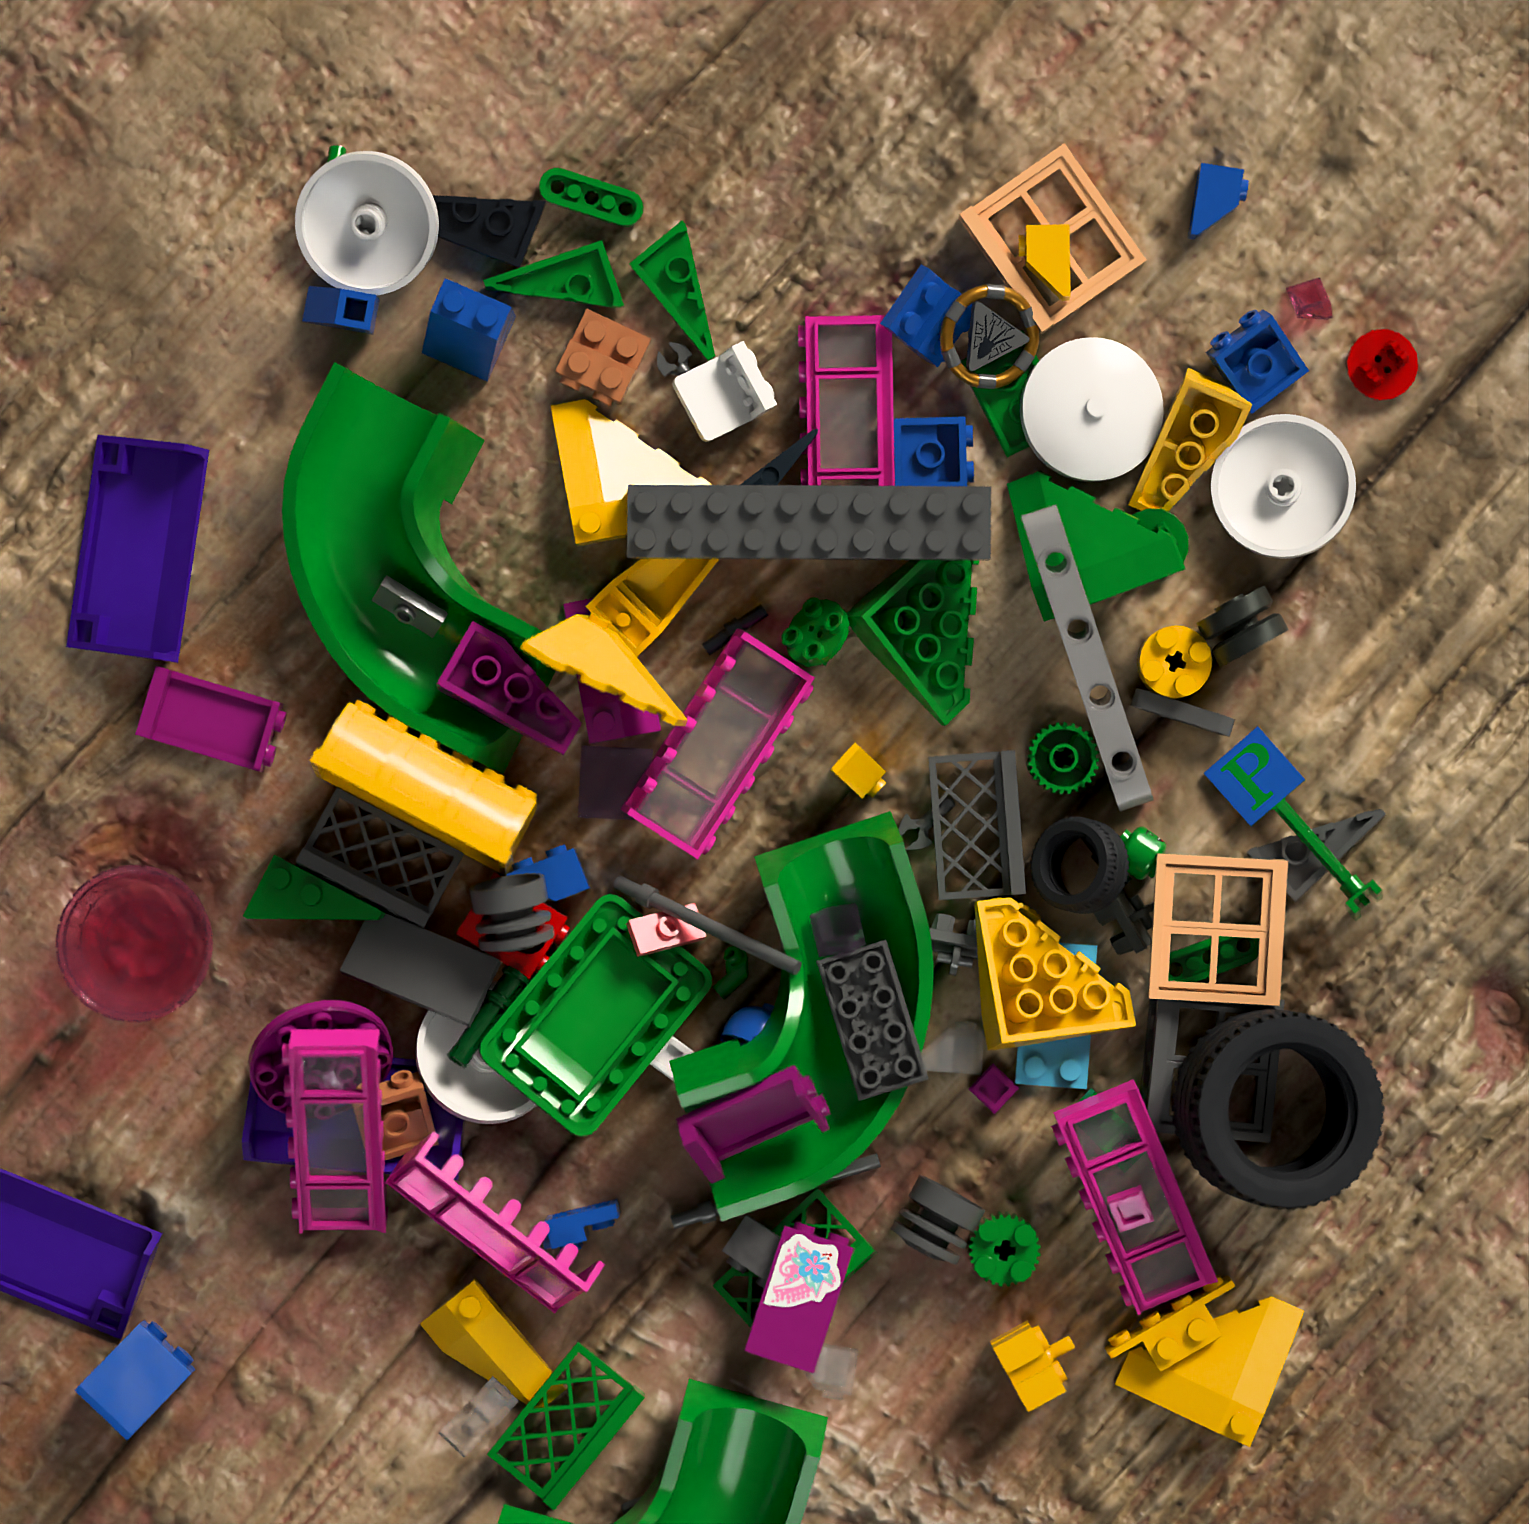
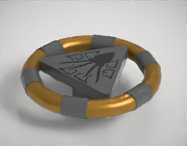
M985 284L964 292L954 300L944 315L940 330L941 353L947 367L962 382L982 389L1003 387L1017 380L1026 372L1034 360L1039 344V328L1033 319L1032 307L1020 293L1004 285ZM983 298L1003 299L1017 308L1026 328V335L977 300ZM972 304L970 328L968 330L966 367H964L953 344V333L956 323L966 308ZM1025 344L1024 350H1022L1013 366L1005 372L997 375L971 372Z

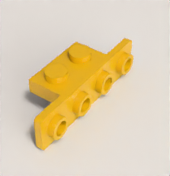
M1216 1275L1218 1282L1202 1286L1203 1290L1192 1296L1189 1293L1179 1296L1170 1303L1172 1308L1162 1314L1156 1311L1145 1316L1139 1321L1141 1326L1135 1330L1128 1332L1125 1329L1109 1338L1110 1344L1104 1347L1110 1359H1113L1138 1343L1143 1342L1157 1368L1162 1372L1223 1336L1205 1304L1234 1288L1235 1284L1228 1275L1223 1278L1220 1275Z

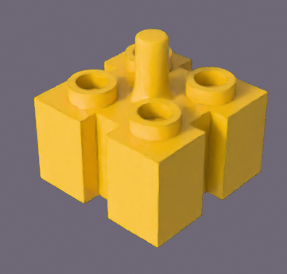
M1027 1320L990 1340L996 1355L1028 1412L1066 1392L1062 1383L1068 1380L1057 1358L1075 1348L1069 1336L1049 1345L1039 1325L1032 1328Z

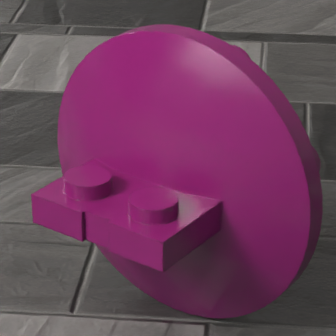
M341 999L306 1003L282 1013L264 1027L251 1047L248 1070L255 1092L268 1106L286 1114L287 1106H292L291 1097H285L284 1079L285 1075H290L289 1066H283L282 1062L283 1044H289L291 1030L379 1029L378 1059L381 1061L379 1083L384 1082L393 1061V1046L385 1024L367 1008L351 1002L341 1001ZM303 1057L305 1089H356L357 1085L362 1082L361 1057ZM340 1103L305 1104L306 1117L328 1119L334 1114L353 1108L352 1103H347L337 1108L335 1106Z

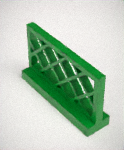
M819 1188L813 1191L772 1230V1232L781 1237L784 1226L793 1227L794 1223L792 1222L801 1214L802 1224L827 1229L826 1239L832 1229H846L856 1241L850 1245V1247L855 1248L843 1284L878 1253ZM817 1199L827 1208V1224H807V1209ZM832 1215L841 1225H832ZM732 1267L712 1286L752 1329L754 1322L752 1318L753 1302L760 1303L761 1300L753 1298L754 1277L759 1276L750 1270L743 1274ZM734 1276L749 1277L748 1298H734L724 1286ZM738 1302H747V1312Z
M577 1341L488 1451L487 1455L543 1499L547 1506L555 1510L644 1400L645 1393L636 1385L628 1382ZM578 1352L591 1362L592 1376L571 1378L569 1364ZM595 1366H597L605 1374L596 1375ZM566 1368L567 1378L557 1379ZM613 1379L623 1388L614 1399L599 1400L597 1380ZM593 1381L595 1401L574 1403L572 1383ZM567 1384L569 1404L548 1406L547 1391L552 1385ZM543 1397L544 1407H535ZM609 1405L600 1415V1406ZM595 1406L597 1421L593 1426L576 1429L574 1408ZM570 1409L572 1429L551 1431L549 1411ZM545 1412L547 1432L526 1434L524 1419L528 1414ZM520 1425L521 1435L511 1436ZM586 1433L578 1443L577 1434ZM573 1434L574 1449L569 1455L554 1457L552 1436ZM547 1437L549 1457L528 1459L526 1439ZM522 1440L524 1460L508 1461L498 1453L507 1441ZM564 1461L555 1472L554 1462ZM550 1462L551 1478L542 1488L530 1479L529 1465ZM525 1465V1474L515 1466Z

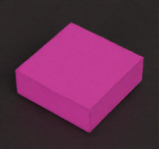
M1141 1185L1107 1196L1108 1206L1120 1233L1154 1221V1215Z

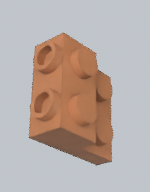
M586 308L555 372L561 376L559 381L561 384L576 391H579L581 386L594 392L592 395L593 399L611 407L613 401L621 405L652 340Z
M401 1070L391 1076V1080L379 1083V1089L382 1090L381 1121L384 1122L382 1149L385 1151V1160L406 1154L433 1131L435 1132L426 1093L418 1072L411 1073L408 1070ZM362 1082L357 1085L356 1089H362ZM352 1103L365 1149L363 1103ZM438 1139L435 1141L433 1146L439 1145Z

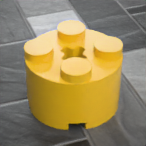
M1167 626L1146 638L1139 649L1136 663L1139 676L1150 692L1171 699H1178L1195 693L1205 684L1211 672L1212 656L1210 647L1199 633L1184 626ZM1177 653L1180 655L1179 661L1183 663L1182 668H1176L1172 672L1169 670L1170 664L1165 659L1166 656L1172 657Z

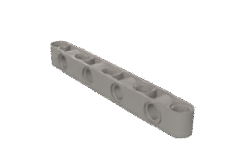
M1055 504L1023 515L1021 517L1119 811L1153 801L1154 799L1057 506ZM1053 552H1059L1064 555V560L1057 566H1049L1045 563L1046 557ZM1075 619H1081L1086 622V626L1081 632L1073 633L1067 629L1070 622ZM1096 686L1108 688L1107 694L1100 699L1089 696L1091 690ZM1118 752L1130 754L1127 762L1123 764L1113 763L1112 758Z

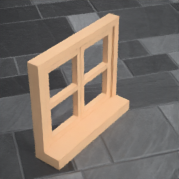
M1065 143L975 206H970L959 214L958 218L1004 285L1020 293L1029 302L1033 311V319L1039 328V335L1045 333L1147 261ZM1057 170H1060L1086 207L1064 223L1069 224L1070 235L1094 219L1118 252L1120 258L1088 279L1070 254V268L1082 284L1071 291L1069 301L1058 300L1049 306L1023 269L1025 267V256L1019 257L1018 255L1014 257L988 219L1021 196L1040 225H1050L1027 191Z
M1156 853L1148 998L1280 1006L1288 861L1284 859L1269 860ZM1174 873L1215 875L1212 923L1172 920ZM1222 875L1262 877L1260 925L1220 923ZM1171 933L1211 936L1209 983L1168 981ZM1219 936L1259 938L1256 986L1216 984Z

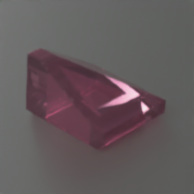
M1320 277L1286 288L1297 318L1323 320L1333 318L1331 302Z

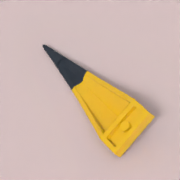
M818 429L810 431L740 485H778L818 434ZM640 559L613 579L585 607L590 612H594L610 622L608 628L616 632L634 655L638 657L666 629L719 559Z

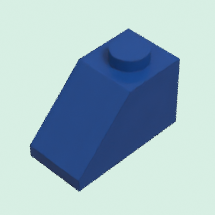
M1206 163L1200 164L1197 172L1188 239L1195 240L1238 207L1239 201L1246 200L1249 180L1243 179L1244 169Z

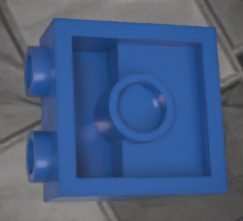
M920 265L880 324L921 359L939 367L941 362H945L940 347V330L944 315L954 300L962 295V293L950 287L932 270ZM972 304L966 308L955 325L953 344H955L961 333L967 332L970 328Z
M1263 309L1260 312L1252 310L1243 315L1239 320L1240 327L1230 334L1228 331H1225L1215 336L1210 342L1212 348L1206 351V354L1222 378L1230 384L1237 394L1252 404L1251 414L1309 372L1274 317Z
M966 417L894 418L895 486H967V483H974V461H967L966 447H973V425H966Z
M618 1199L548 1215L545 1222L549 1225L550 1230L543 1240L544 1249L560 1247L561 1251L567 1244H574L577 1249H581L583 1242L587 1241L589 1237L588 1225H592L593 1231L614 1226V1219L619 1218L621 1214Z

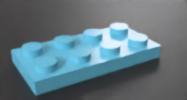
M1059 943L1074 955L1080 951L1096 964L1097 945ZM1091 1035L1017 1047L1014 1083L1087 1089Z

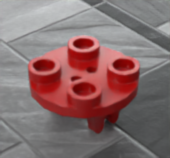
M1389 329L1371 330L1360 336L1350 348L1345 362L1347 375L1354 388L1365 397L1375 401L1394 399L1405 393L1415 381L1418 371L1417 353L1411 342L1399 332ZM1376 356L1381 358L1380 362L1375 361ZM1385 367L1390 369L1389 373L1384 372Z

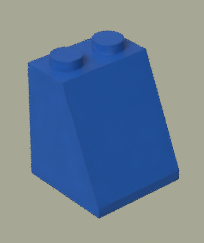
M445 278L430 311L422 354L488 382L516 315L511 306Z
M145 1320L140 1322L75 1389L126 1440L134 1435L196 1370L191 1365L194 1361L193 1358L180 1346L174 1349L165 1340L168 1336L167 1333L154 1321L150 1324Z

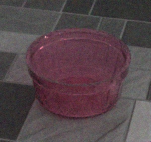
M125 865L119 866L117 869L111 868L93 876L92 880H87L72 895L73 898L69 899L59 919L61 922L57 927V961L69 989L91 1010L96 1013L100 1012L102 1016L118 1021H150L152 1018L158 1019L177 1010L178 1007L184 1005L196 993L205 979L211 963L213 952L212 928L200 899L179 878L155 867Z

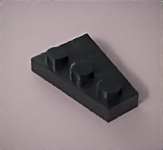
M433 195L439 218V238L513 267H522L546 206V201L479 199L476 197Z

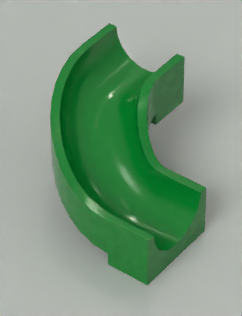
M334 362L298 433L290 453L284 479L282 500L284 543L290 572L300 601L313 628L329 654L347 677L369 699L389 715L409 727L504 774L523 735L437 690L438 680L472 621L504 638L547 687L556 672V669L521 648L524 641L543 631L492 606L483 599L460 573L443 541L439 520L443 500L453 504L485 440L453 419L441 413L437 415ZM386 576L393 578L447 611L448 615L433 638L411 624L399 621L393 613L371 601Z
M891 811L754 856L779 931L782 953L800 961L801 968L796 975L783 969L781 970L778 995L772 1013L764 1028L750 1042L740 1046L739 1040L733 1039L669 1061L681 1107L684 1108L687 1114L795 1065L803 1077L808 1075L811 1078L817 1096L822 1095L826 1100L830 1110V1115L826 1116L829 1130L822 1132L815 1121L811 1120L720 1161L725 1178L712 1184L709 1181L721 1221L793 1198L820 1186L842 1172L881 1133L899 1106L908 1088L907 1086L861 1101L858 1100L816 962L886 940L917 1042L922 1052L930 1020L933 995L931 935L911 864Z
M689 1379L669 1452L661 1470L640 1500L613 1524H801L820 1462L828 1417ZM506 1504L503 1505L498 1524H574Z

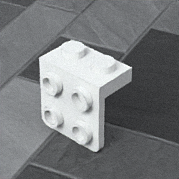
M744 341L730 347L719 357L676 377L672 382L677 396L699 437L704 442H710L762 416L777 405L771 385L763 379L757 367V359L754 353L747 349Z

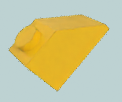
M1069 224L1026 225L1025 235H1018L1019 257L1025 256V266L1061 301H1069L1071 297Z
M854 743L830 769L835 776L861 799L866 794L873 798L886 784L881 778L886 771L857 743Z

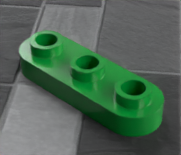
M552 168L542 175L539 182L541 195L548 203L617 226H634L641 220L644 213L642 199L637 193L569 170ZM554 182H562L565 188L562 193L555 194L551 191V186ZM591 192L599 196L598 202L593 205L585 201L586 195ZM628 203L633 207L630 215L624 216L619 212L622 204Z
M1219 936L1217 974L1257 959L1259 938H1245L1249 942V948L1245 952H1240L1236 944L1239 939L1245 937ZM1211 938L1170 952L1169 966L1177 962L1181 965L1182 971L1178 976H1172L1169 973L1168 981L1197 982L1208 978L1210 964H1206L1203 961V954L1211 949Z

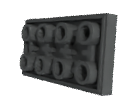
M385 913L383 919L364 920L340 972L347 977L471 1027L501 962L497 958Z
M883 940L816 961L858 1100L861 1101L929 1080L887 941Z

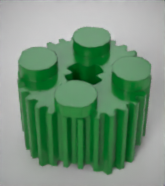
M1059 722L1054 725L1046 726L1045 729L1042 728L1040 734L1036 733L1034 735L1035 740L1032 739L1029 742L1032 746L1027 747V751L1030 753L1025 758L1028 759L1026 763L1028 773L1033 776L1032 780L1037 779V786L1043 785V790L1050 789V793L1057 791L1061 795L1063 793L1077 792L1078 787L1082 789L1085 787L1084 783L1091 782L1090 777L1096 776L1094 770L1099 769L1096 762H1099L1100 759L1096 758V755L1099 754V751L1095 750L1097 743L1091 742L1093 737H1088V730L1083 732L1082 726L1076 728L1075 723H1071L1068 726L1067 722H1063L1060 726ZM1067 749L1070 752L1068 757L1072 759L1071 764H1064L1059 768L1055 765L1057 760L1053 759L1055 751L1060 753Z
M1000 1211L997 1212L996 1216L992 1213L989 1219L983 1217L984 1222H979V1227L975 1229L973 1234H969L971 1241L967 1242L969 1247L967 1253L971 1256L969 1261L973 1264V1269L984 1281L990 1280L992 1285H995L997 1282L999 1287H1002L1003 1283L1010 1287L1012 1282L1015 1285H1018V1282H1024L1031 1276L1032 1271L1036 1270L1034 1264H1039L1037 1257L1041 1256L1038 1250L1041 1248V1245L1038 1242L1039 1237L1036 1235V1231L1034 1228H1031L1029 1222L1025 1223L1023 1217L1018 1219L1015 1213L1010 1216L1008 1211L1004 1215ZM1002 1240H1008L1009 1246L1013 1247V1252L1007 1253L1006 1258H1000L999 1252H994L995 1246H1001Z

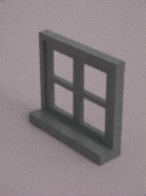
M1149 999L1140 1094L1157 1133L1176 1134V1126L1173 1124L1175 1116L1169 1115L1174 1068H1182L1184 1057H1187L1175 1055L1180 1007L1217 1011L1216 1023H1218L1219 1021H1225L1226 1012L1247 1013L1249 1010L1265 1008L1284 1010L1285 1000L1280 999V1006ZM1275 1050L1258 1057V1063L1251 1062L1241 1072L1243 1075L1256 1076L1252 1123L1229 1121L1234 1140L1271 1142L1280 1050Z

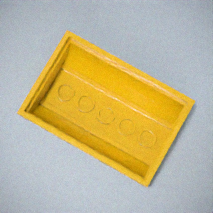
M356 700L355 704L349 702L335 722L320 749L316 748L310 759L316 776L461 851L464 855L494 871L507 876L506 874L509 873L513 864V856L537 810V794L520 785H517L516 789L505 785V778L491 769L485 768L483 773L472 767V760L461 753L453 751L451 756L440 750L439 742L424 734H421L419 739L409 734V730H407V725L392 717H389L387 721L376 717V709L360 700Z

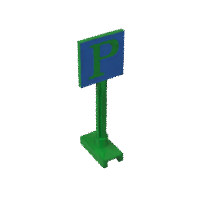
M1258 726L1204 772V775L1250 827L1256 824L1269 811L1274 810L1341 885L1339 889L1348 898L1345 903L1346 911L1355 921L1361 917V910L1358 905L1362 903L1366 907L1371 903L1367 898L1369 895L1377 903L1383 898L1382 889L1373 879L1364 884L1356 874L1352 876L1286 802L1285 798L1305 781V778Z

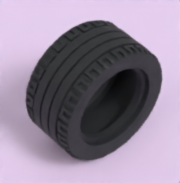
M1267 1008L1249 1010L1247 1013H1237L1236 1016L1227 1017L1224 1022L1219 1021L1213 1029H1208L1203 1037L1198 1038L1196 1046L1190 1048L1188 1056L1184 1057V1065L1177 1073L1179 1076L1174 1084L1176 1090L1172 1095V1099H1174L1172 1111L1175 1114L1173 1124L1176 1126V1136L1180 1139L1179 1145L1185 1150V1157L1191 1161L1192 1167L1199 1171L1201 1177L1208 1180V1183L1217 1187L1218 1190L1235 1198L1279 1210L1305 1209L1308 1205L1314 1207L1319 1205V1202H1327L1331 1200L1332 1196L1340 1195L1341 1190L1344 1188L1348 1189L1354 1180H1358L1359 1174L1362 1170H1366L1367 1164L1373 1159L1375 1148L1379 1145V1137L1382 1136L1381 1125L1384 1124L1383 1112L1385 1107L1382 1105L1384 1095L1380 1088L1382 1086L1381 1082L1376 1077L1378 1074L1376 1068H1373L1371 1065L1372 1060L1364 1054L1365 1050L1357 1045V1041L1354 1038L1348 1036L1345 1030L1339 1029L1337 1025L1329 1023L1322 1018L1289 1010ZM1292 1049L1311 1063L1323 1083L1326 1095L1324 1124L1315 1142L1301 1156L1279 1166L1260 1167L1240 1150L1233 1138L1228 1119L1230 1094L1241 1072L1255 1059L1275 1050Z

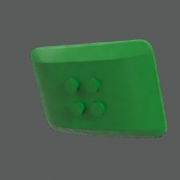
M613 894L604 895L594 903L483 1038L479 1050L481 1059L486 1065L568 1132L578 1137L589 1136L597 1130L712 986L710 971L681 946L637 957L626 923L631 919L643 917V915L623 898Z

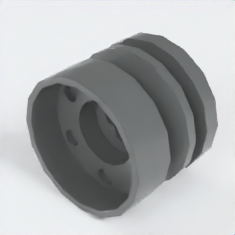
M525 873L503 876L479 882L469 888L473 912L490 915V918L476 925L478 933L486 934L478 940L479 948L482 951H519L546 942L555 936L553 926L543 924L550 921L552 918L551 912L533 909L534 906L548 899L543 874Z
M919 1175L909 1194V1197L921 1206L919 1211L915 1212L910 1209L901 1208L899 1213L912 1221V1224L909 1227L894 1221L891 1230L897 1233L908 1246L934 1260L946 1261L956 1265L961 1256L947 1247L952 1243L965 1249L967 1243L956 1234L958 1227L974 1232L986 1210L947 1187L923 1175Z

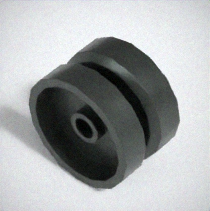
M1265 586L1246 596L1243 593L1215 608V613L1196 623L1204 639L1211 640L1224 632L1227 633L1229 638L1215 645L1212 650L1220 667L1289 630L1281 614L1273 613L1258 621L1256 615L1269 608L1273 602Z

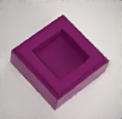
M993 1063L968 1088L994 1114L1019 1089Z

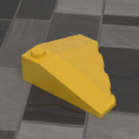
M587 399L551 405L577 546L627 537V484L711 485V483L702 477L697 479L679 467L681 465L680 462L659 448L655 451L638 439L639 435L618 420L612 422L596 411L597 406Z
M591 612L589 616L576 614L524 641L521 648L550 667L561 672L565 671L571 675H576L577 673L580 675L579 680L602 692L607 691L613 695L619 693L622 695L620 699L623 702L644 712L646 710L656 715L659 712L662 714L661 719L671 725H686L688 719L621 637L608 628L610 622L594 612Z
M1009 897L975 902L981 1016L988 1051L1033 1045L1136 1026L1130 991L1119 982L1113 986L1098 974L1101 968L1080 951L1074 955L1059 944L1058 941L1061 936L1043 922L1038 920L1034 924L1018 911L1021 905Z
M1269 1296L1259 1300V1306L1241 1313H1238L1237 1309L1217 1316L1213 1320L1223 1336L1162 1372L1157 1368L1147 1349L1144 1350L1142 1346L1128 1351L1114 1384L1214 1432L1250 1447L1266 1412L1304 1310Z

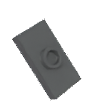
M389 576L384 578L371 600L393 613L399 621L411 624L432 638L448 615L447 611Z

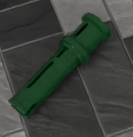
M507 965L503 967V975L494 988L488 990L484 998L485 1002L476 1014L471 1027H466L456 1044L447 1053V1057L456 1065L463 1068L468 1066L472 1057L480 1048L483 1038L529 984L530 980L515 968Z

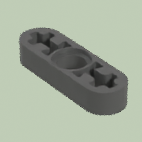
M1138 688L1135 689L1130 705L1230 737L1235 719Z

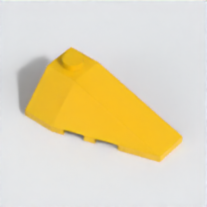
M1188 368L1128 505L1140 511L1145 509H1164L1168 512L1190 489L1193 483L1214 464L1215 460L1225 449L1230 447L1238 438L1252 404L1222 382Z
M476 1277L420 1323L442 1352L525 1404L530 1401L553 1372ZM563 1384L552 1385L547 1391L548 1404L567 1389ZM543 1397L535 1407H544Z

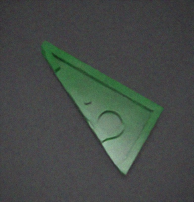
M682 220L631 261L629 266L706 360L710 361L715 357L687 227Z
M602 240L483 280L488 291L618 309L624 307Z
M274 855L243 917L250 920H380V918L383 919L386 912Z

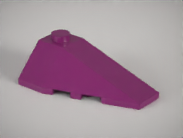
M594 598L563 604L566 619L576 614L589 616L591 612L585 606ZM576 673L589 743L591 745L661 731L658 713L656 715L646 710L644 712L623 702L620 699L622 695L619 693L613 695L607 691L602 692L579 680L580 675Z
M472 621L437 682L438 691L562 755L566 753L582 724L504 638Z

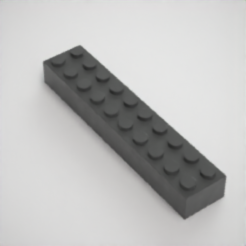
M627 484V558L989 561L991 559V486Z

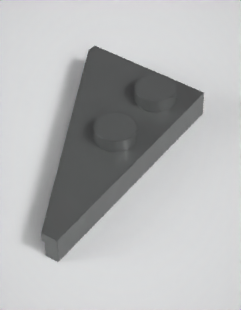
M1382 809L1357 814L1355 817L1336 823L1332 822L1311 830L1340 861L1386 816V813ZM1291 835L1279 841L1254 847L1247 851L1251 859H1284L1288 861L1286 894L1295 903L1328 872L1297 835Z

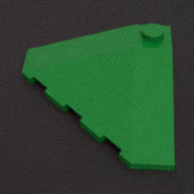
M1042 471L1007 483L1031 588L1044 622L1055 619L1021 517L1028 513L1056 504L1089 606L1185 570L1174 536L1160 529L1155 533L1139 525L1141 519L1118 508L1110 511L1096 504L1095 497L1073 486L1067 490L1052 483V476ZM1053 552L1046 557L1045 563L1049 566H1057L1064 560V555L1059 552Z
M909 560L868 592L847 612L849 626L866 648L942 726H946L970 703L971 689L964 688L965 666H972L974 638H969L967 635L969 615H976L977 587H971L972 565H979V561Z

